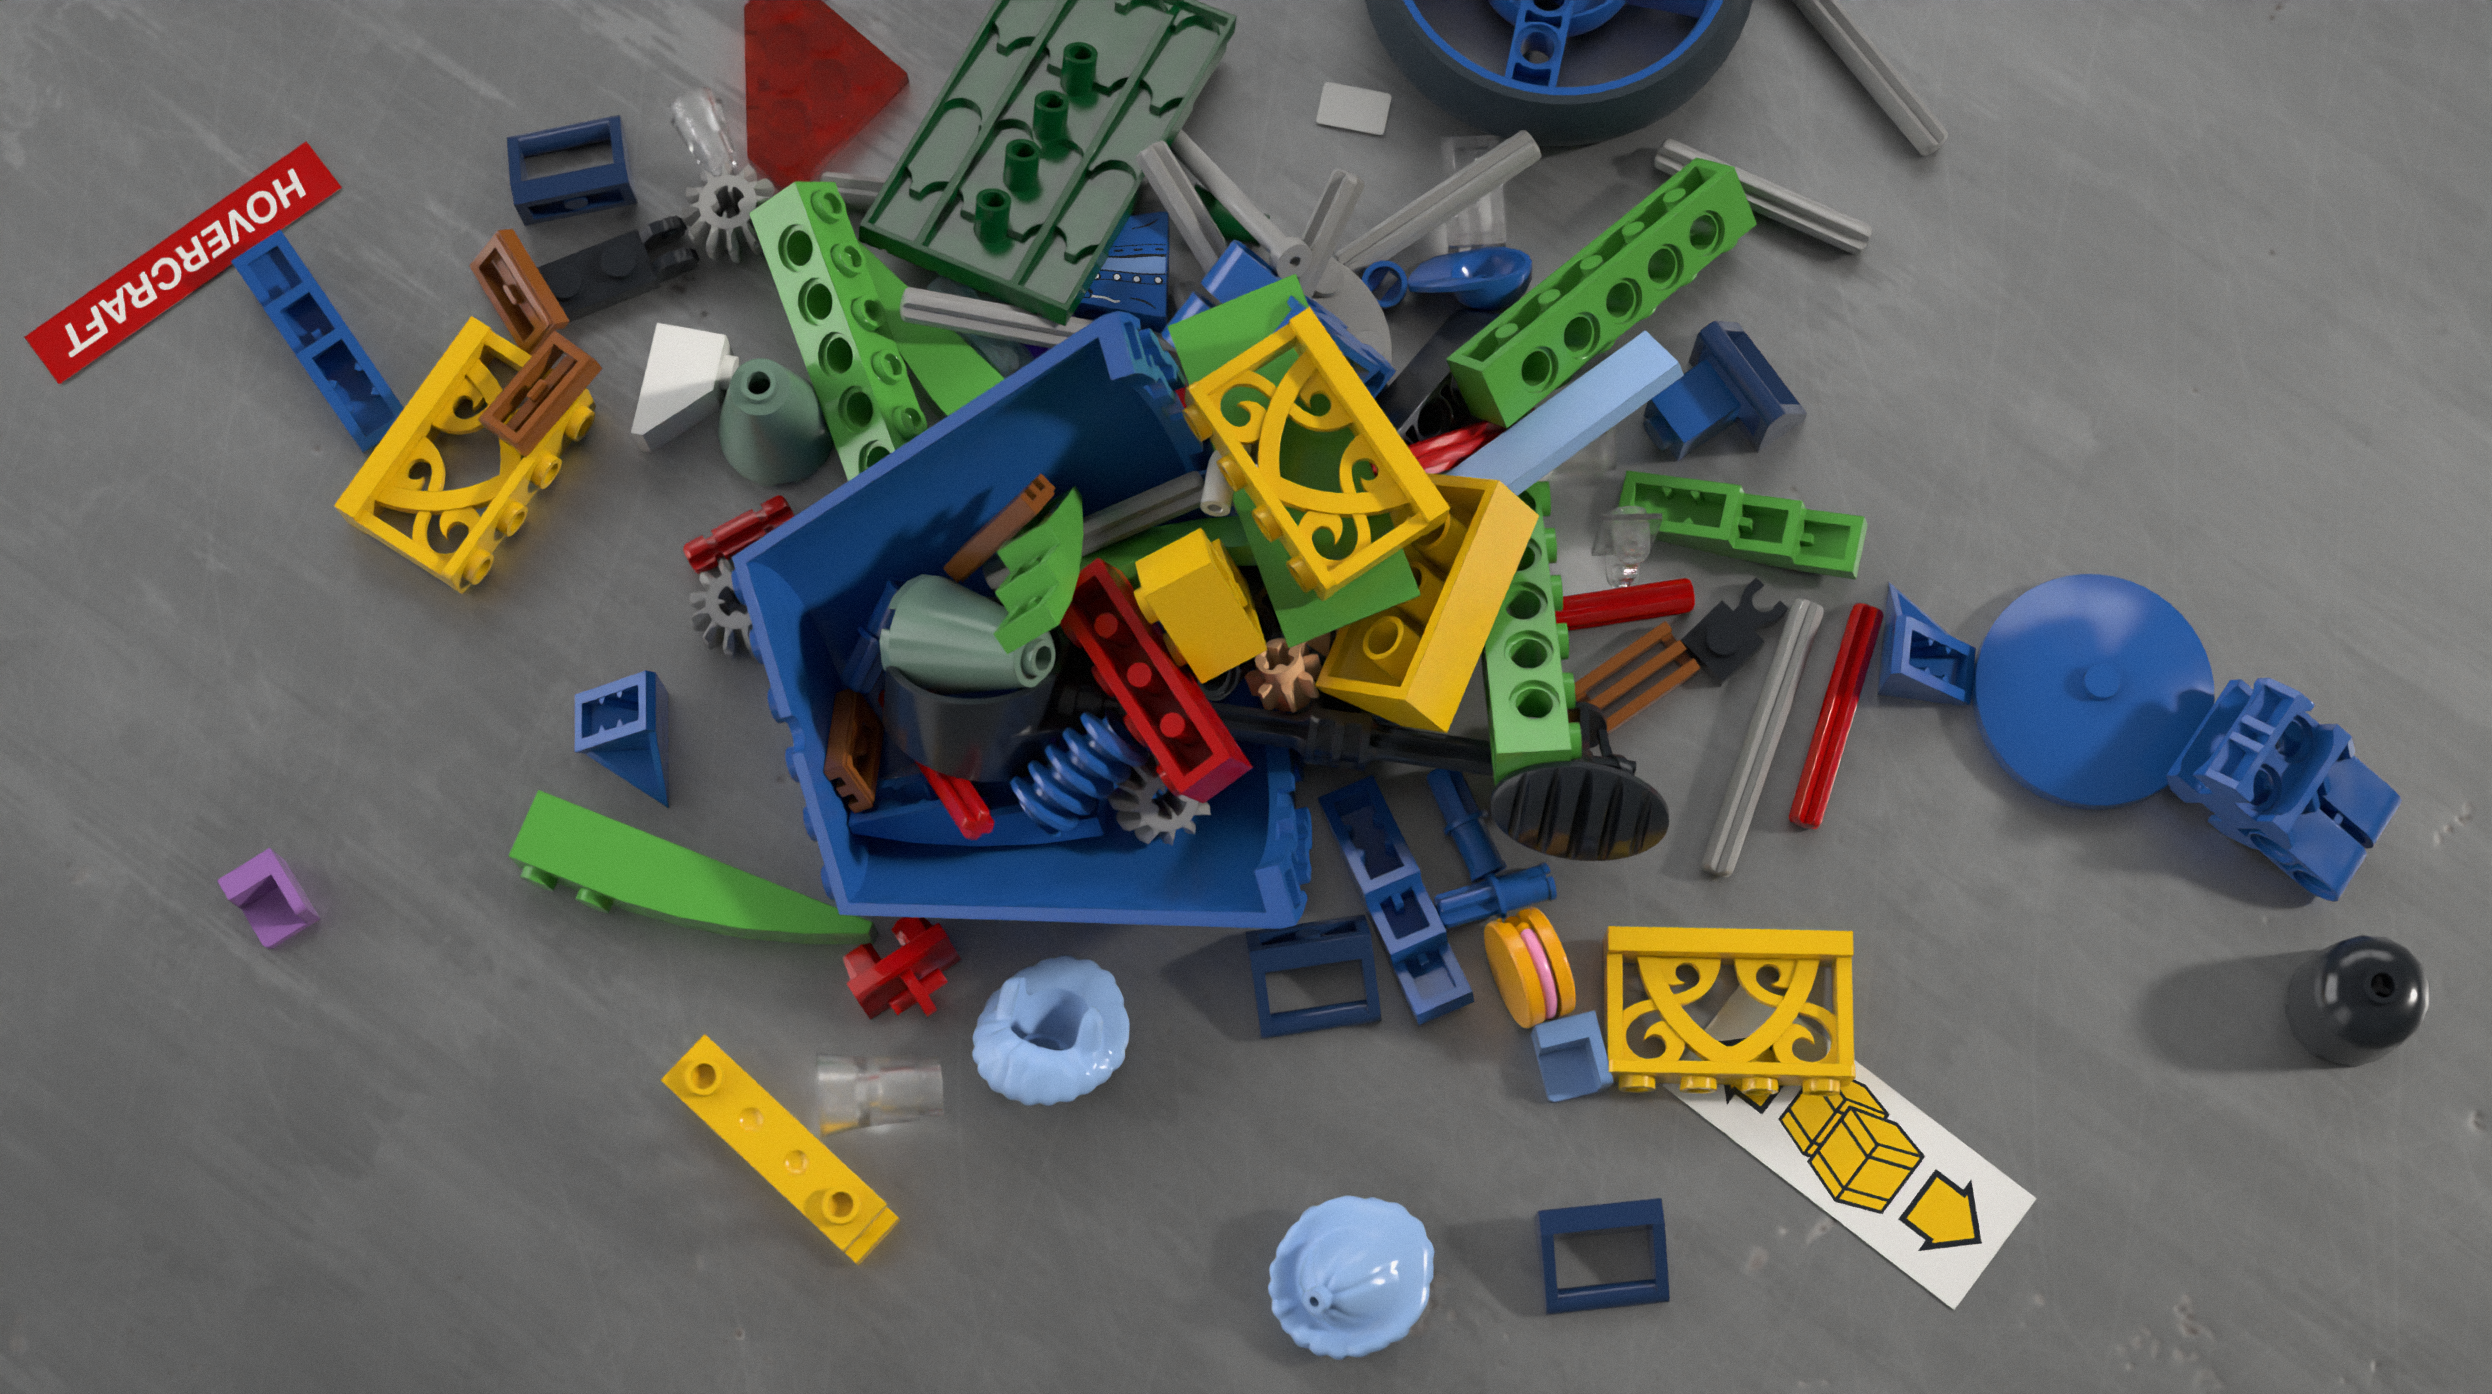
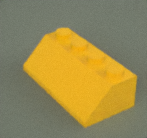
M1426 473L1449 505L1450 511L1444 524L1427 535H1422L1403 548L1421 595L1341 627L1315 686L1324 693L1398 725L1447 733L1539 515L1500 480ZM1405 508L1390 512L1395 528L1411 518Z

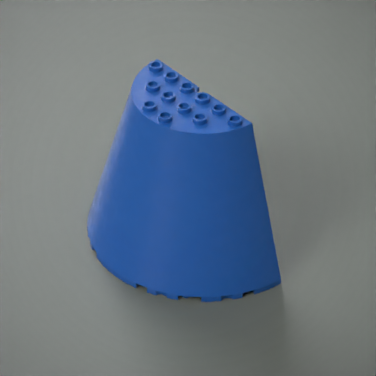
M1116 311L1102 315L732 557L735 566L731 575L733 589L739 602L747 606L753 626L749 635L751 649L756 660L760 664H764L771 686L767 693L770 712L777 723L786 722L792 734L794 746L786 748V765L791 778L796 783L800 782L807 805L803 810L804 825L811 840L818 842L824 862L821 868L823 888L828 898L832 901L835 900L839 915L1283 929L1294 926L1303 915L1308 897L1304 890L1300 891L1299 885L1307 884L1311 881L1309 850H1312L1311 813L1307 806L1296 809L1295 783L1304 781L1303 767H1306V763H1303V757L1293 748L1235 740L1253 768L1207 801L1210 805L1211 815L1193 816L1191 820L1196 827L1195 835L1186 833L1182 827L1177 829L1173 845L1165 844L1158 834L1149 844L1140 841L1135 835V829L1128 831L1120 826L1116 820V814L1119 810H1115L1109 801L1107 802L1103 836L1045 844L962 846L912 843L853 834L848 825L851 808L848 806L850 795L842 797L836 790L838 778L829 780L824 773L835 694L848 689V686L841 681V672L861 635L858 631L860 622L869 620L886 588V582L889 577H899L908 581L919 575L926 574L943 576L956 582L943 569L946 563L951 560L964 543L1040 473L1056 488L1053 491L1055 494L1050 500L1074 486L1077 487L1082 495L1083 517L1192 471H1197L1205 482L1208 463L1214 453V449L1209 438L1201 442L1194 435L1183 417L1182 410L1184 407L1175 390L1185 388V378L1169 352L1162 350L1158 338L1152 330L1147 328L1138 331L1141 329L1139 318L1128 312ZM1232 505L1230 513L1226 516H1212L1203 512L1199 507L1157 526L1203 518L1239 515ZM983 564L963 583L961 581L958 582V584L982 596L998 597L985 580L982 570ZM1158 620L1156 622L1163 634L1167 631ZM1255 666L1250 671L1256 670ZM883 670L873 691L868 694L861 693L881 722L883 708L878 702L880 692L885 690V670ZM1245 677L1224 699L1219 701L1208 700L1209 702L1264 709L1260 697L1252 696ZM1006 689L942 696L980 699L1007 695L1020 690ZM884 728L877 781L922 773L914 759L903 752L892 741ZM1061 737L1059 748L1068 752L1070 748L1064 737ZM1050 762L1046 767L1050 768L1053 765ZM1113 782V783H1114V789L1117 788V787H1119L1118 785L1115 784V782ZM1160 789L1157 790L1161 795L1164 794ZM1156 792L1153 795L1152 799L1157 798Z

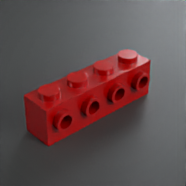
M1100 558L1095 559L1079 572L1072 601L1059 623L1078 648L1084 647L1095 664L1090 668L1094 678L1110 697H1117L1127 712L1123 720L1131 734L1143 747L1149 746L1160 764L1156 767V771L1166 787L1176 797L1183 795L1204 804L1253 767L1185 665L1179 667L1175 663L1164 642L1163 632L1157 623L1150 624L1143 615L1134 596V588L1124 573Z

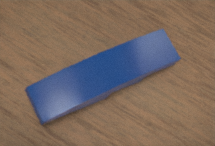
M278 230L231 262L361 451L365 453L379 444L404 407L283 232Z
M919 773L877 781L873 807L855 814L851 810L848 823L853 834L912 843L962 846L1045 844L1103 836L1108 798H1096L1097 806L1091 814L1079 815V823L1072 831H1061L1062 837L1055 838L1043 831L1026 814L1011 787V781H970L990 810V816L994 820V827L990 833H982L977 840H970L964 837L924 774ZM1031 775L1023 778L1030 784L1035 782Z
M1373 775L1318 797L1320 808L1351 880L1418 1025L1473 1003V991L1448 942L1446 929L1422 883L1417 863Z

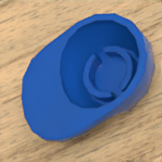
M1484 247L1439 255L1422 262L1411 273L1407 280L1409 292H1453L1460 303L1472 310L1497 313L1511 307L1526 293L1532 281V261L1528 254L1507 247Z

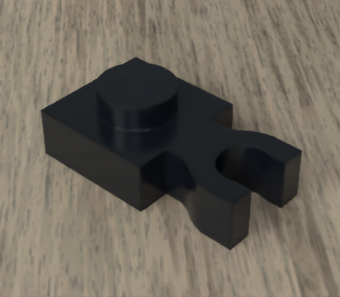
M1757 577L1744 589L1739 605L1734 611L1722 600L1680 640L1686 647L1687 655L1691 659L1694 658L1701 669L1720 687L1763 646L1765 641L1756 631L1775 625L1789 609L1784 603L1779 601L1771 611H1758L1754 607L1752 599L1762 591L1764 584Z

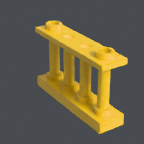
M705 1034L661 1079L671 1091L858 1266L901 1221L887 1207L888 1204Z

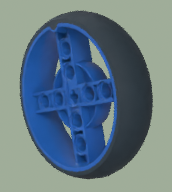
M1365 0L1378 38L1391 60L1406 79L1427 99L1449 115L1475 129L1503 139H1509L1519 131L1526 130L1533 137L1537 145L1575 146L1618 138L1643 129L1674 112L1699 92L1725 62L1742 33L1753 0H1552L1560 8L1554 11H1544L1534 4L1538 0H1488L1489 4L1502 18L1515 26L1506 72L1503 77L1468 60L1449 46L1424 19L1414 0ZM1624 4L1700 18L1695 27L1675 49L1658 62L1637 73L1598 85L1556 87L1567 37L1584 34L1600 27L1609 21ZM1529 51H1539L1544 53L1549 60L1542 64H1534L1527 61L1522 55Z

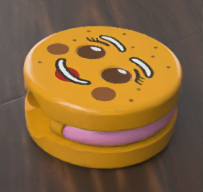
M1529 907L1518 911L1515 916H1509L1504 922L1502 918L1487 923L1484 930V942L1488 962L1499 993L1515 1021L1523 1028L1529 1029L1536 1024L1543 1023L1544 1020H1549L1552 1017L1559 1018L1571 1013L1576 1004L1573 976L1562 944L1547 917L1538 908Z

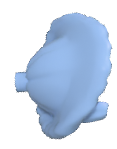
M1061 955L1056 958L1041 960L1035 966L1026 967L1005 981L1001 989L993 992L986 1001L985 1009L977 1019V1027L973 1034V1044L975 1046L972 1051L973 1060L978 1065L979 1075L982 1079L987 1080L990 1089L995 1093L1003 1094L1009 1100H1017L1025 1106L1040 1103L1045 1106H1052L1057 1102L1074 1101L1078 1095H1086L1092 1092L1096 1086L1105 1083L1111 1077L1112 1072L1116 1071L1123 1063L1129 1040L1130 1022L1127 1011L1124 1008V998L1119 987L1116 985L1114 976L1109 971L1101 969L1093 960L1077 959L1072 955Z
M1343 1196L1327 1200L1319 1206H1311L1304 1211L1300 1220L1289 1228L1285 1238L1280 1241L1276 1250V1259L1270 1264L1269 1268L1271 1281L1268 1285V1291L1272 1297V1311L1280 1320L1283 1331L1290 1334L1295 1344L1299 1347L1310 1349L1317 1356L1328 1355L1335 1360H1343L1349 1356L1356 1358L1364 1357L1372 1352L1384 1350L1391 1342L1403 1339L1409 1334L1411 1326L1418 1321L1426 1307L1430 1294V1283L1433 1280L1434 1248L1432 1242L1426 1236L1423 1223L1410 1215L1404 1206L1374 1197L1363 1199L1355 1196Z

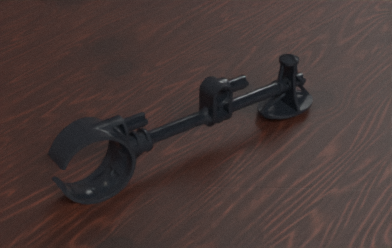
M984 596L1004 607L998 597ZM1059 624L1048 631L1055 648V662L1051 671L1036 686L1017 688L1020 691L1007 695L980 699L942 696L912 684L899 672L897 667H886L882 724L889 737L903 752L926 767L952 777L970 781L1004 782L1011 781L1015 776L1024 778L1031 775L1028 764L1032 760H1037L1047 766L1050 760L1045 749L1050 743L1059 747L1060 738L1063 737L1062 734L1066 728H1073L1080 734L1088 733L1080 719L1085 711L1092 713L1101 720L1105 717V709L1113 710L1122 717L1126 716L1127 712L1116 696L1110 697L1101 688L1090 669L1095 665L1084 647L1080 649L1075 646ZM1318 688V698H1312L1309 709L1299 714L1209 702L1234 740L1293 748L1301 754L1303 763L1364 771L1365 766L1370 762L1380 760L1493 776L1490 741L1382 726L1381 724L1401 725L1324 693ZM1575 702V709H1567L1568 722H1579L1582 741L1581 759L1544 762L1523 767L1505 776L1493 789L1490 809L1497 826L1517 843L1553 857L1577 861L1623 859L1643 853L1654 847L1664 838L1669 828V809L1665 800L1656 789L1635 776L1636 761L1627 760L1623 755L1612 753L1607 732V718L1600 708L1587 702ZM1599 744L1601 756L1593 755L1590 748L1596 747Z

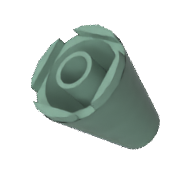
M752 359L737 368L731 378L718 422L719 443L727 462L743 478L762 486H776L775 484L792 481L797 483L808 479L825 464L834 445L813 384L770 359Z
M919 575L906 581L897 591L887 608L896 610L891 628L881 629L879 641L881 661L885 672L888 666L897 667L899 672L909 682L938 695L1034 687L1046 678L1055 662V648L1048 631L1007 655L993 634L1009 614L1006 608L946 577L938 575Z

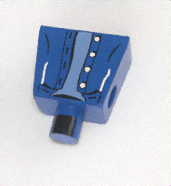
M1153 212L1130 216L1110 248L1106 262L1075 310L1074 316L1076 318L1094 321L1102 315L1121 311L1128 312L1139 318L1141 330L1150 328L1152 332L1161 333L1168 325L1167 297L1169 293L1170 254L1168 212Z

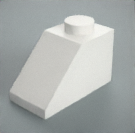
M657 323L631 434L640 451L654 452L721 409L725 390H728L731 378L739 367V357L733 356L734 354L726 335Z

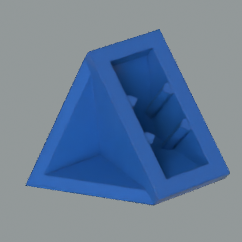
M1888 582L1877 695L1958 706L1971 705L1976 648L1949 635Z
M645 670L575 694V752L587 755L669 808L668 691L656 672Z

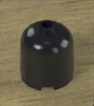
M2359 935L2339 941L2316 952L2295 970L2293 974L2294 979L2289 987V1003L2285 1005V1014L2293 1036L2309 1054L2315 1057L2322 1056L2333 1063L2346 1064L2347 1067H2357L2381 1059L2418 1031L2429 1008L2430 985L2422 964L2406 947L2386 937ZM2372 978H2373V988H2371Z

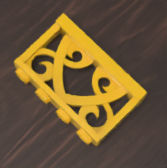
M1310 307L1291 318L1284 327L1198 382L1195 381L1186 387L1185 404L1187 407L1182 410V414L1189 428L1201 442L1207 438L1211 440L1222 456L1216 463L1227 483L1235 492L1244 488L1257 507L1251 511V514L1260 531L1271 543L1276 539L1280 540L1291 556L1286 565L1298 586L1305 593L1313 589L1322 602L1417 538L1427 535L1445 523L1450 511L1449 505ZM1292 348L1299 355V358L1285 374L1278 387L1265 377L1255 373ZM1235 387L1256 389L1270 400L1267 411L1259 403L1242 401L1237 403V407H1241L1249 413L1250 421L1241 427L1229 423L1223 417L1220 410V403L1224 394ZM1315 394H1323L1329 399L1331 408L1327 414L1321 417L1314 416L1295 404L1297 397L1299 396L1301 401L1311 408L1310 398ZM1287 417L1298 425L1312 431L1332 432L1349 427L1355 438L1346 448L1339 467V483L1342 493L1307 488L1280 477V443ZM1259 441L1256 467L1242 445H1250ZM1359 461H1368L1376 467L1378 475L1373 480H1365L1360 477V484L1365 492L1357 493L1352 479V467ZM1284 506L1306 513L1298 526ZM1405 508L1411 518L1371 544L1370 528L1366 517ZM1341 518H1352L1357 532V543L1353 552L1342 560H1330L1318 554L1312 542L1313 533L1319 529L1329 530L1333 534L1335 546L1342 533Z
M473 316L463 326L334 504V507L347 523L364 534H369L440 579L460 594H463L471 583L476 585L487 575L494 560L492 553L505 535L510 537L521 527L528 513L526 505L538 488L545 489L553 482L561 468L562 460L560 457L573 440L576 442L580 441L590 430L595 419L594 410L596 408V404L586 388L526 458L518 453L514 447L509 446L499 438L501 457L499 475L473 486L443 491L446 477L445 465L441 454L433 444L434 440L441 431L448 434L463 435L485 428L478 421V418L503 391L498 381L487 368L494 357L518 372L532 357L494 333L489 326ZM550 368L542 379L545 380L554 369ZM464 399L473 401V412L477 411L484 404L485 400L488 404L483 411L471 418L460 419L455 416V411ZM520 408L515 412L513 411L503 424L506 425ZM419 462H426L432 468L431 480L427 491H421L426 481L424 476L418 480L409 478V475ZM386 507L401 512L417 514L413 525L412 539L379 519ZM487 507L480 517L476 510ZM432 515H441L440 529L448 541L449 532L454 526L464 525L468 527L469 534L457 551L442 554L431 549L427 539V530Z
M1608 926L1603 937L1604 1047L1609 1062V1072L1612 1073L1613 1082H1618V1090L1630 1093L1655 1091V1083L1680 1084V1092L1689 1094L1714 1093L1717 1091V1084L1741 1085V1092L1748 1095L1776 1094L1779 1092L1778 1086H1803V1094L1808 1096H1834L1840 1094V1087L1849 1086L1856 1078L1852 984L1853 931ZM1623 963H1636L1649 999L1635 1003L1623 1010ZM1680 965L1694 967L1699 974L1698 984L1689 990L1673 994L1670 987H1678L1685 983L1677 978L1676 968ZM1720 965H1734L1739 983L1747 994L1757 1002L1776 1009L1754 1033L1731 1048L1706 1033L1682 1008V1006L1697 1001L1709 991L1717 978ZM1770 966L1778 971L1779 980L1770 986L1776 989H1787L1784 996L1771 993L1757 983L1756 973L1760 968ZM1818 967H1831L1832 1013L1818 1005L1805 1002L1811 991ZM1657 1012L1663 1021L1651 1025L1646 1031L1643 1041L1649 1037H1658L1665 1044V1052L1656 1058H1641L1629 1048L1626 1042V1031L1630 1024L1638 1017ZM1798 1014L1818 1021L1830 1036V1050L1819 1061H1803L1793 1054L1792 1045L1796 1040H1806L1814 1045L1811 1033L1802 1025L1792 1023ZM1686 1046L1704 1061L1678 1060ZM1772 1046V1052L1777 1062H1752Z

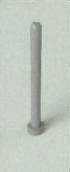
M1181 129L1170 146L1171 152L1270 254L1269 265L1280 278L1284 279L1293 274H1296L1298 278L1303 275L1310 267L1313 258L1312 251L1306 243L1298 237L1287 238Z

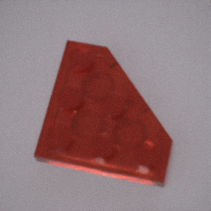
M750 0L744 6L747 158L751 167L764 178L769 179L775 188L782 191L793 182H811L909 83L907 72L822 0Z

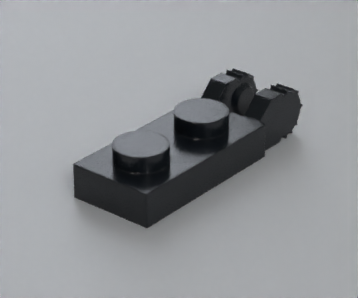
M676 215L649 223L640 232L638 229L537 267L570 322L660 288V283L693 270V268L697 267L700 258L696 249L683 247L682 249H676L674 252L663 254L651 263L648 251L664 246L669 242H674L685 235L687 226L682 218Z

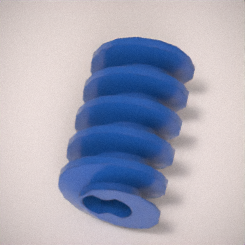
M1105 709V717L1102 720L1092 713L1085 711L1080 717L1088 732L1085 736L1073 728H1066L1062 735L1070 750L1065 752L1057 745L1050 743L1046 747L1045 752L1053 766L1048 768L1037 760H1032L1028 764L1029 772L1035 780L1033 784L1019 776H1015L1011 780V787L1018 797L1023 810L1050 836L1060 838L1062 837L1061 831H1072L1079 823V815H1089L1094 811L1097 806L1096 798L1107 799L1114 790L1113 782H1125L1132 773L1131 766L1139 767L1147 762L1149 758L1147 748L1143 747L1134 738L1125 725L1123 717L1113 710Z

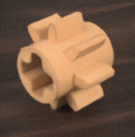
M1277 638L1266 643L1267 651L1255 656L1256 664L1254 666L1256 670L1248 672L1245 676L1252 696L1260 697L1264 709L1272 710L1275 707L1280 711L1293 713L1305 707L1312 698H1318L1319 692L1314 680L1318 679L1323 667L1318 654H1310L1306 642L1288 648L1285 638Z

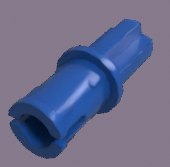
M889 577L886 582V588L869 620L861 621L858 626V631L861 635L841 672V681L854 692L868 694L873 691L884 670L879 643L881 629L891 628L896 610L887 608L892 597L906 583L907 580Z
M1435 768L1427 775V783L1447 824L1443 832L1445 836L1452 835L1468 868L1471 881L1475 883L1485 880L1486 874L1493 872L1496 875L1506 869L1507 865L1502 860L1485 822L1489 814L1487 810L1479 809L1463 773Z
M1542 862L1537 866L1496 877L1493 872L1485 875V881L1438 894L1434 898V907L1444 927L1450 929L1491 916H1496L1497 919H1506L1507 912L1547 900H1555L1557 892L1553 876L1546 877V874H1550L1551 870L1546 862Z

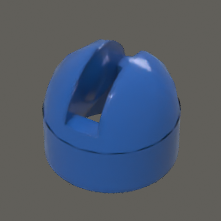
M1378 261L1371 264L1365 270L1361 279L1373 294L1389 273L1397 278L1380 301L1377 299L1381 309H1390L1402 302L1407 293V276L1399 265L1391 261Z

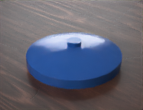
M2079 574L2056 578L2039 584L2015 599L1996 619L1981 643L1974 663L1971 694L1973 712L1982 739L1993 758L2013 780L2033 794L2052 803L2074 809L2100 811L2134 805L2147 800L2169 786L2166 777L2167 773L2215 701L2214 681L2207 653L2196 632L2183 615L2161 596L2139 584L2118 577L2100 574Z

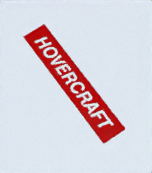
M305 141L24 336V338L60 385L231 266L233 259L278 230L284 229L342 187L308 142Z

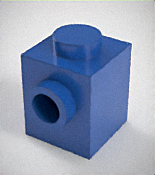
M1705 359L1647 402L1643 415L1646 420L1643 424L1652 442L1660 450L1668 448L1675 459L1679 461L1734 424L1741 404L1708 360Z

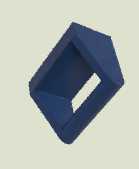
M620 114L507 137L512 198L524 226L638 204L626 136ZM611 140L613 163L528 180L524 157Z
M1713 321L1698 333L1688 362L1692 367H1695L1707 359L1740 402L1741 407L1734 423L1757 453L1805 421L1806 411L1738 322Z
M1365 914L1301 923L1283 929H1260L1245 932L1261 1039L1382 1022L1372 939ZM1359 959L1365 995L1364 1000L1270 1013L1265 973Z
M1662 1198L1540 1210L1535 1214L1534 1226L1546 1315L1670 1301ZM1646 1231L1652 1279L1557 1289L1554 1240Z

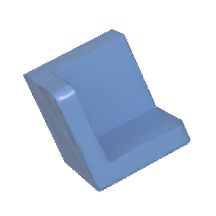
M1595 1010L1534 1026L1531 1037L1550 1103H1559L1609 1090L1613 1084L1612 1073L1609 1072V1062Z

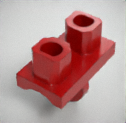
M902 917L895 922L891 930L902 947L887 957L881 959L871 943L861 944L844 955L843 961L851 979L846 984L870 1020L889 1007H892L898 1016L917 1003L925 1015L929 1017L938 1011L929 995L948 983L942 972L961 960L940 923L938 922L933 926L927 919L920 917Z

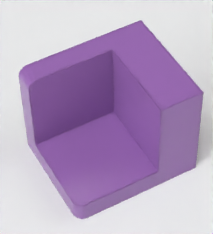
M268 848L217 880L227 899L243 911L260 942L267 949L275 948L320 920L285 859L271 848Z

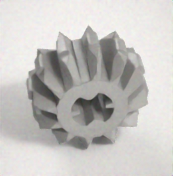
M724 161L721 167V176L714 178L710 172L702 169L700 179L704 187L686 186L685 196L691 205L683 208L681 211L684 224L691 226L688 236L692 244L696 247L706 244V252L714 260L728 249L731 260L738 264L742 258L741 249L749 247L753 253L761 256L763 250L749 213L772 197L775 190L771 181L767 178L757 181L756 171L749 164L737 176L734 174L732 165ZM734 207L735 212L739 214L729 218L725 210Z
M721 559L719 569L722 575L716 579L706 572H701L699 580L707 592H694L689 595L688 601L690 605L699 610L690 617V624L695 631H705L702 642L709 650L723 643L726 657L734 659L739 653L741 644H745L750 655L755 657L749 638L750 630L753 629L749 613L743 615L739 611L731 613L729 610V606L734 602L739 605L742 604L737 599L733 589L731 578L733 569L727 559Z
M1147 746L1149 754L1147 762L1143 766H1131L1132 773L1129 779L1123 783L1115 782L1119 787L1113 790L1112 794L1108 797V801L1115 810H1119L1116 814V820L1120 826L1128 831L1135 829V835L1140 841L1149 844L1158 834L1165 844L1173 845L1176 830L1181 827L1186 833L1195 835L1196 827L1191 819L1194 815H1211L1210 805L1207 802L1202 804L1183 795L1176 797L1169 789L1166 791V785L1156 771V767L1160 763L1150 747ZM1160 789L1164 794L1161 795L1157 790ZM1156 792L1157 798L1152 799L1153 795Z

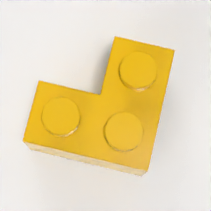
M1199 528L1135 562L1141 587L1134 590V596L1143 615L1150 624L1158 620L1167 631L1163 634V639L1173 660L1179 667L1189 664L1201 684L1268 650L1247 580L1220 538L1210 542L1202 528Z

